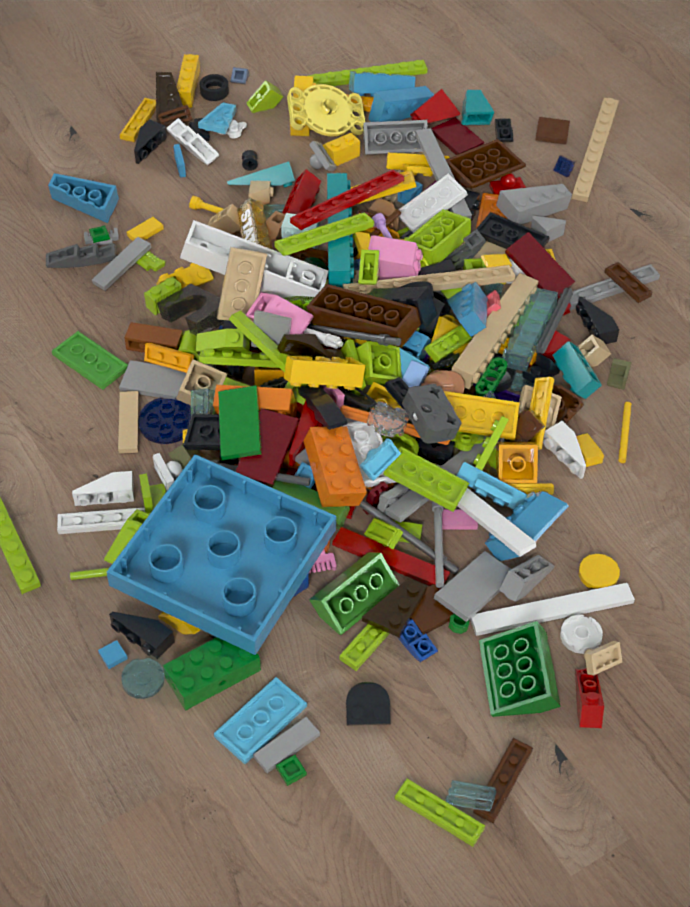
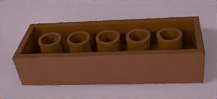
M326 284L306 306L308 313L313 315L311 320L313 324L376 335L387 334L390 337L401 339V344L396 346L400 348L404 346L421 325L417 307Z

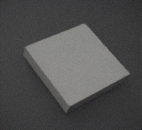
M259 310L254 312L253 323L277 345H279L284 334H290L292 318ZM251 341V346L257 347V346Z

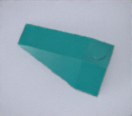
M288 161L227 181V184L250 186L251 181H270L271 186L283 185L286 188L293 185L292 182H295L291 164Z

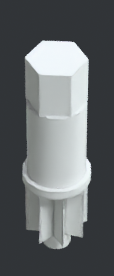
M308 328L304 331V334H315L324 346L335 349L343 346L340 337Z

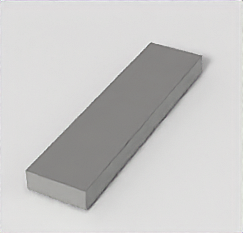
M137 237L92 279L93 284L106 291L152 248L151 244Z

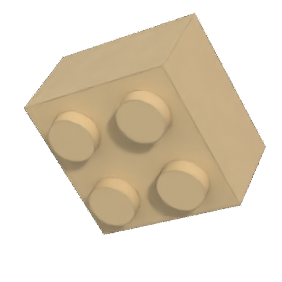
M192 360L176 399L211 414L216 385H223L227 373Z

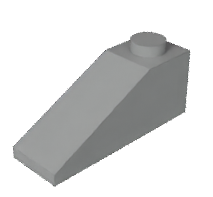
M537 555L509 570L499 590L508 599L516 602L525 597L555 566L540 555Z

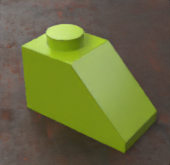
M265 80L246 104L252 113L274 108L281 101L283 95L278 87Z

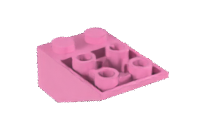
M262 292L246 313V316L252 322H254V312L256 310L292 318L290 334H303L313 319L312 314L278 295Z

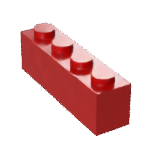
M307 169L296 178L282 213L285 215L286 213L299 214L311 208L316 201L315 196L320 191L321 180Z

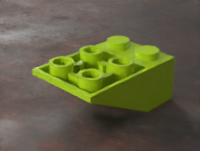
M138 509L132 513L121 528L104 561L111 564L114 563L150 514Z

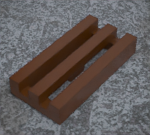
M188 105L158 114L160 123L165 125V122L186 115L188 118L182 119L183 123L193 121ZM186 110V112L162 119V117Z

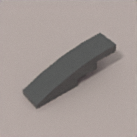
M96 243L80 248L78 244L46 253V267L72 268L109 262L117 257V246L115 243L98 248Z

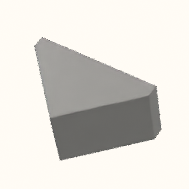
M533 215L531 229L549 236L550 242L564 235L566 220Z

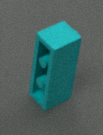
M568 341L553 354L556 360L555 365L563 372L564 380L571 385L570 390L572 393L587 399L602 386L578 346Z

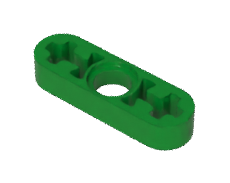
M500 357L492 359L475 386V396L487 398L492 396L506 373L507 361ZM491 376L494 377L496 380L489 381L486 378Z

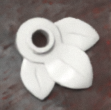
M232 120L226 134L230 138L240 137L242 129L247 127L246 122L238 123L236 120Z

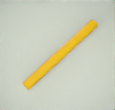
M630 402L624 403L618 459L620 463H625L627 457L632 406Z

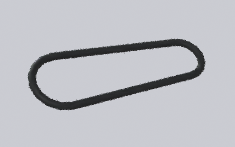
M355 387V390H357L359 393H361L374 404H362L354 398L343 393L346 398L350 399L351 401L355 402L356 404L362 407H374L377 405V402L374 399H372L370 396L365 394L357 387Z

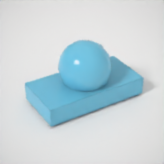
M387 438L378 448L371 449L367 453L366 459L360 464V467L369 479L374 481L401 453L391 439Z

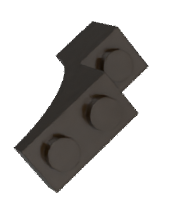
M284 334L277 347L280 353L309 356L313 358L312 360H315L316 356L331 360L332 357L346 359L340 349H324L315 334Z

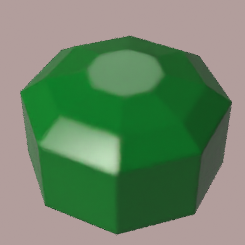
M453 614L450 616L448 627L452 632L462 634L468 630L470 619L465 622L459 616Z

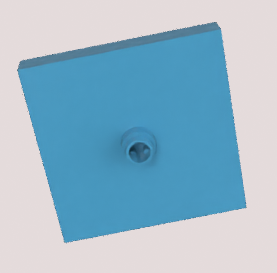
M194 455L108 569V583L112 588L256 655L336 531V516L205 458Z

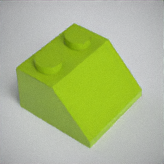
M367 341L356 348L359 361L365 365L364 379L366 385H372L373 382L385 385L387 381L401 377L402 379L400 347L393 345L384 346L379 345L377 342Z

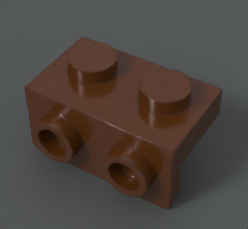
M523 410L518 415L515 440H504L506 442H530L545 425L534 415L535 412L533 410Z

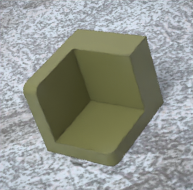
M614 358L607 386L625 390L632 362Z
M184 443L168 453L173 461L181 464L182 469L186 467L194 455L202 457L198 450H185L183 447Z

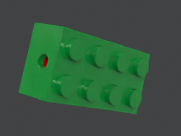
M216 637L164 664L163 669L165 679L186 711L261 671V664L258 654L254 655Z

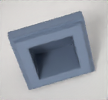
M233 67L230 82L246 84L249 77L248 69Z

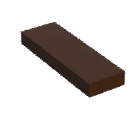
M619 262L605 268L604 273L637 303L652 297L653 292Z

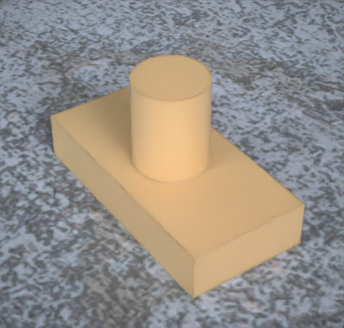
M612 641L594 650L587 649L584 653L587 674L596 675L622 663L620 642Z

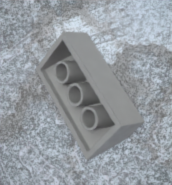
M427 120L364 122L363 141L365 155L387 154L388 152H423L415 136V131L427 129Z

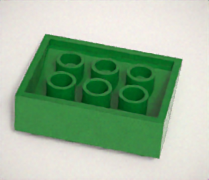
M538 621L479 640L492 717L543 713L561 707L547 632Z

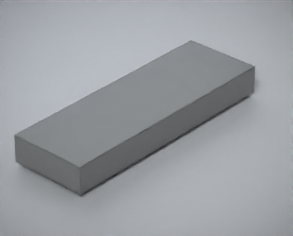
M305 717L254 753L253 757L268 774L276 768L277 764L288 759L319 737L320 732Z

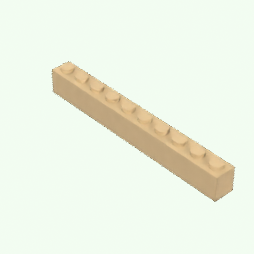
M519 273L501 298V309L491 312L487 318L486 328L475 334L455 362L451 371L457 372L462 376L465 388L470 389L473 383L477 384L480 373L483 374L485 372L487 363L490 364L494 353H498L501 343H505L514 325L518 324L520 315H524L526 308L531 305L533 298H536L539 288H537L538 280Z

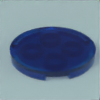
M176 398L155 399L146 404L140 411L138 420L140 432L146 439L157 444L179 442L183 440V430L188 429L191 416L194 414L193 409L189 404L181 402Z

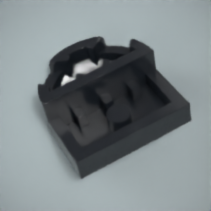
M361 682L350 689L346 699L347 726L391 724L390 698L384 687L374 682Z

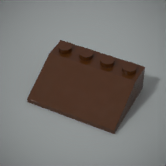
M499 139L446 159L455 180L462 187L470 189L526 167V164Z

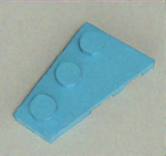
M221 103L198 122V127L206 131L226 134L237 111L236 105Z

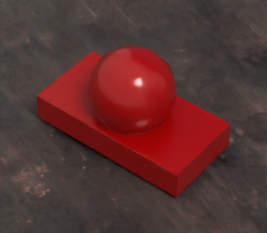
M512 173L502 176L500 180L492 181L489 184L492 193L499 195L502 190L526 188L521 177H515Z

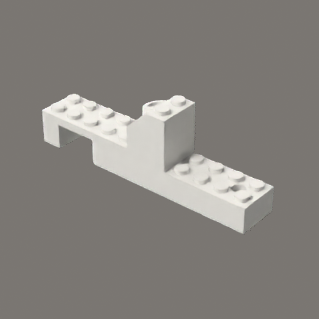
M193 220L180 256L181 259L225 275L230 247L266 253L267 257L259 295L261 292L278 295L290 303L300 306L305 311H307L306 306L325 286L328 270L288 255L283 256L280 252Z

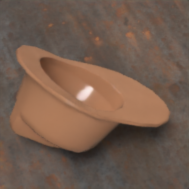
M433 371L425 378L424 383H421V386L436 384L443 391L463 394L465 388L462 376L454 371Z

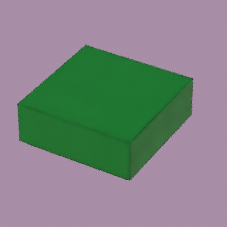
M105 225L89 229L93 243L110 240Z
M296 755L276 765L278 773L287 786L307 775L306 770Z

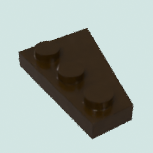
M156 72V120H159L158 114L183 106L172 72ZM185 110L162 117V119H166L171 116L185 112ZM187 116L180 117L179 119H185Z
M408 578L363 615L362 622L400 638L427 591V586Z

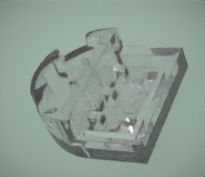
M379 401L376 406L370 408L367 425H373L375 432L384 436L394 437L395 434L403 436L409 416L406 410L398 407L392 408L386 403Z

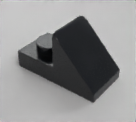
M537 353L535 365L523 370L522 377L534 383L535 378L553 377L559 374L560 370L552 360Z

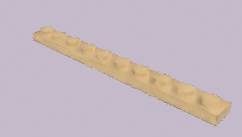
M605 97L603 99L572 194V199L588 202L619 100Z
M510 265L378 280L377 285L350 283L343 284V288L369 294L372 289L399 288L408 283L425 281L433 285V291L463 288L465 285L473 284L474 282L478 285L513 282L516 275Z

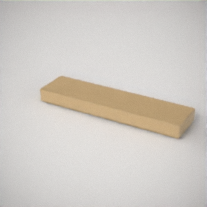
M120 392L119 454L138 453L139 392Z

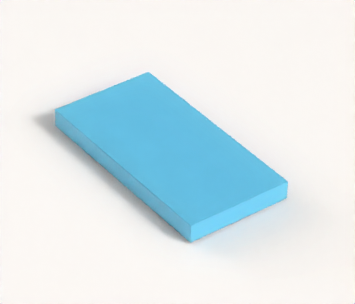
M275 677L214 733V737L240 761L246 764L253 758L254 753L266 746L307 707V703Z

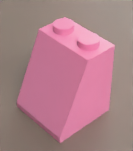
M375 235L371 236L368 250H379L378 280L418 276V272L421 271L420 260L423 259V255L415 242Z

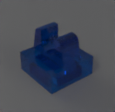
M560 155L553 171L569 177L575 166V161Z

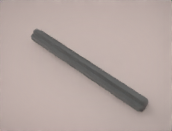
M564 288L535 347L536 353H545L573 295L572 288Z

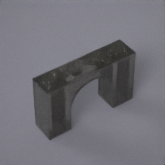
M189 284L157 303L161 317L171 323L187 313L193 312L185 318L190 333L196 336L198 333L210 332L224 323V320L217 319L220 297L193 284Z

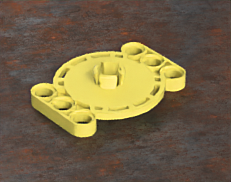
M325 84L310 86L304 92L297 87L289 90L287 100L290 124L295 130H301L307 125L313 131L330 137L343 135L349 130L355 135L363 133L365 117L360 95L351 93L348 97L340 89ZM291 93H296L299 97L294 98ZM351 99H355L358 103H353ZM293 106L299 107L301 111L294 110ZM352 112H357L360 116H354ZM295 119L300 120L302 124H297ZM354 125H359L361 130L356 129Z

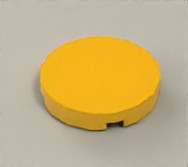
M592 554L582 560L578 575L586 587L599 589L616 585L620 576V569L612 558L603 554Z

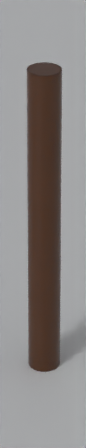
M395 210L386 219V227L401 215L400 210ZM376 228L372 231L370 237L378 236L381 233L380 229ZM357 247L353 249V257L359 254Z

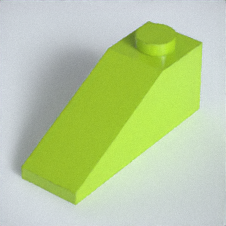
M222 329L198 333L196 352L204 351V349H214L220 352L223 350H232L233 352L250 351V339L239 329Z

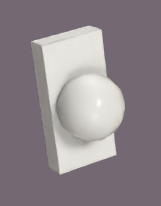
M160 453L153 455L154 468L168 491L183 469L181 464L176 461H169L165 464Z

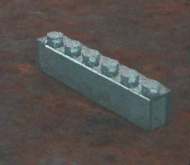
M537 288L535 294H531L529 305H526L524 315L520 317L519 326L515 327L513 337L509 339L508 348H505L503 352V359L507 361V368L526 372L536 351L537 342L557 304L558 292Z

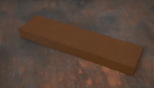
M515 738L512 739L473 811L474 814L494 824L527 763L533 747Z

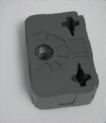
M436 384L414 386L408 389L402 405L422 441L425 443H436L453 440L462 423L444 394L443 389Z

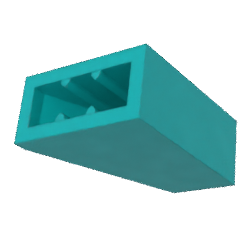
M467 90L462 104L461 124L490 125L494 110L481 90Z

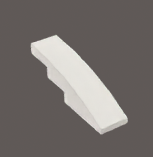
M179 118L167 127V131L180 144L207 166L219 156L198 133L196 134Z

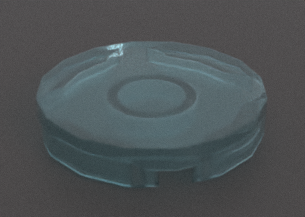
M150 658L131 661L126 665L121 675L123 689L129 696L137 699L153 697L161 690L165 680L162 666Z

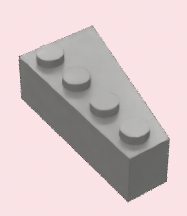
M563 184L500 191L496 206L508 220L521 225L532 221L533 215L545 217L567 209L572 193Z

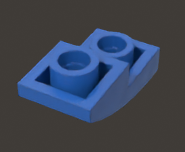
M409 621L398 639L421 663L437 653L438 650L427 634L423 635L414 621Z

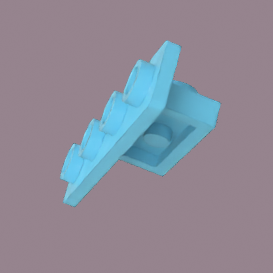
M466 462L462 464L457 474V477L470 483L469 487L475 489V493L482 497L488 496L494 499L493 502L503 507L505 505L514 509L526 501L524 498L527 494Z

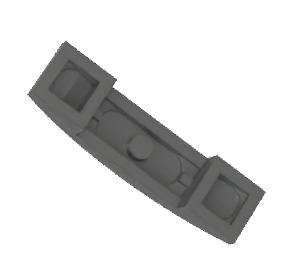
M477 229L463 239L465 242L442 261L451 259L457 271L463 267L464 259H472L486 243V240Z

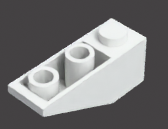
M563 421L545 430L544 446L551 450L558 460L563 462L573 474L582 479L586 464L575 432Z
M132 471L112 472L73 490L72 495L75 506L133 502L134 480Z

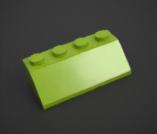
M442 209L404 241L415 242L418 249H421L422 255L428 264L432 265L444 260L464 242L463 239L471 234V219Z

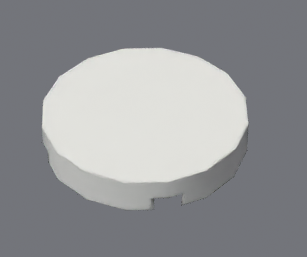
M581 614L573 615L567 618L561 627L560 638L562 643L575 653L584 654L587 649L594 650L602 642V628L591 617H584Z

